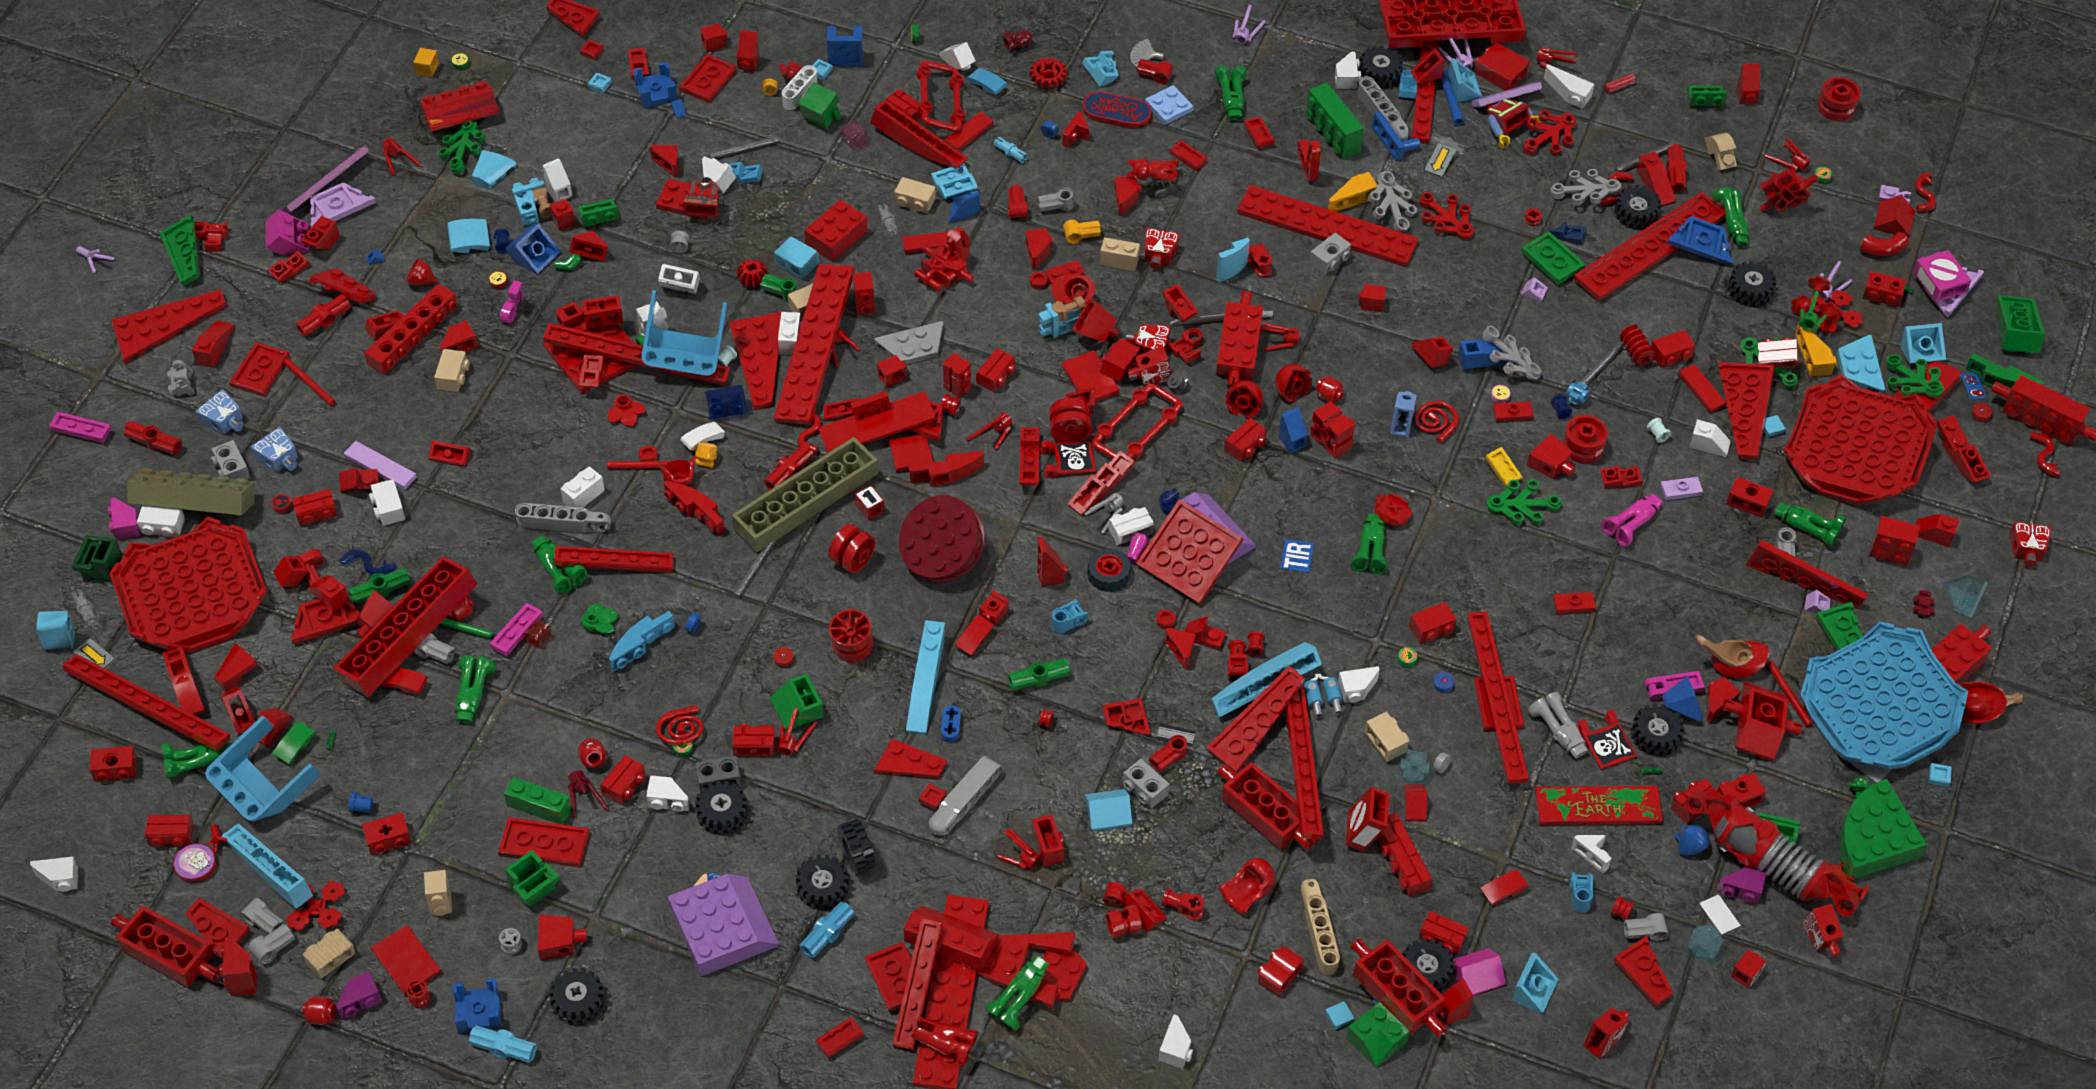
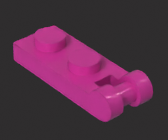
M1695 671L1646 679L1644 683L1646 688L1649 689L1648 695L1650 700L1656 701L1662 698L1665 692L1687 675L1694 692H1704L1705 686L1700 672Z

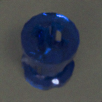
M498 229L493 235L496 240L495 250L499 253H506L505 248L510 244L508 240L510 234L506 229Z
M1558 394L1551 399V405L1555 407L1558 419L1567 418L1572 414L1573 410L1568 406L1565 394Z

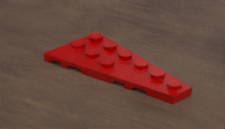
M222 290L212 291L111 319L124 363L130 362V358L137 354L140 356L146 353L145 350L151 346H158L182 332L183 328L194 326L199 319L203 317L208 318L226 308Z

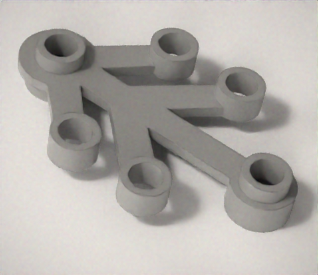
M1590 169L1587 171V179L1599 183L1594 184L1580 177L1579 171L1573 170L1569 173V180L1580 185L1563 186L1561 183H1556L1551 188V197L1562 199L1565 197V193L1582 192L1572 196V203L1574 205H1581L1589 196L1591 203L1598 204L1606 195L1618 194L1621 189V183L1615 179L1607 180L1599 176L1596 169Z
M1381 172L1377 177L1379 185L1375 191L1370 193L1368 200L1371 203H1377L1384 188L1386 197L1380 206L1376 207L1373 211V215L1375 218L1381 219L1390 204L1395 219L1394 230L1404 233L1410 224L1406 218L1401 216L1398 205L1405 209V214L1408 217H1413L1417 212V208L1407 203L1412 197V193L1398 185L1394 181L1395 177L1391 172ZM1393 190L1398 192L1400 194V197L1394 194Z
M1488 326L1483 331L1482 337L1486 342H1493L1505 352L1501 353L1493 350L1489 357L1495 363H1498L1500 360L1509 361L1503 367L1506 374L1512 375L1514 372L1525 374L1530 380L1539 379L1541 368L1537 364L1532 363L1530 352L1527 348L1521 347L1518 351L1516 339L1512 335H1507L1502 342L1498 339L1499 331L1495 327Z

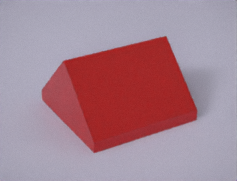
M1902 194L1881 201L1878 206L1873 230L1890 234L1902 232L1909 238L1915 213L1914 208Z

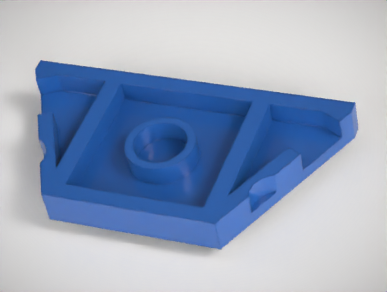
M1690 216L1666 242L1672 246L1730 267L1734 263L1728 251L1730 246L1726 239L1725 228Z

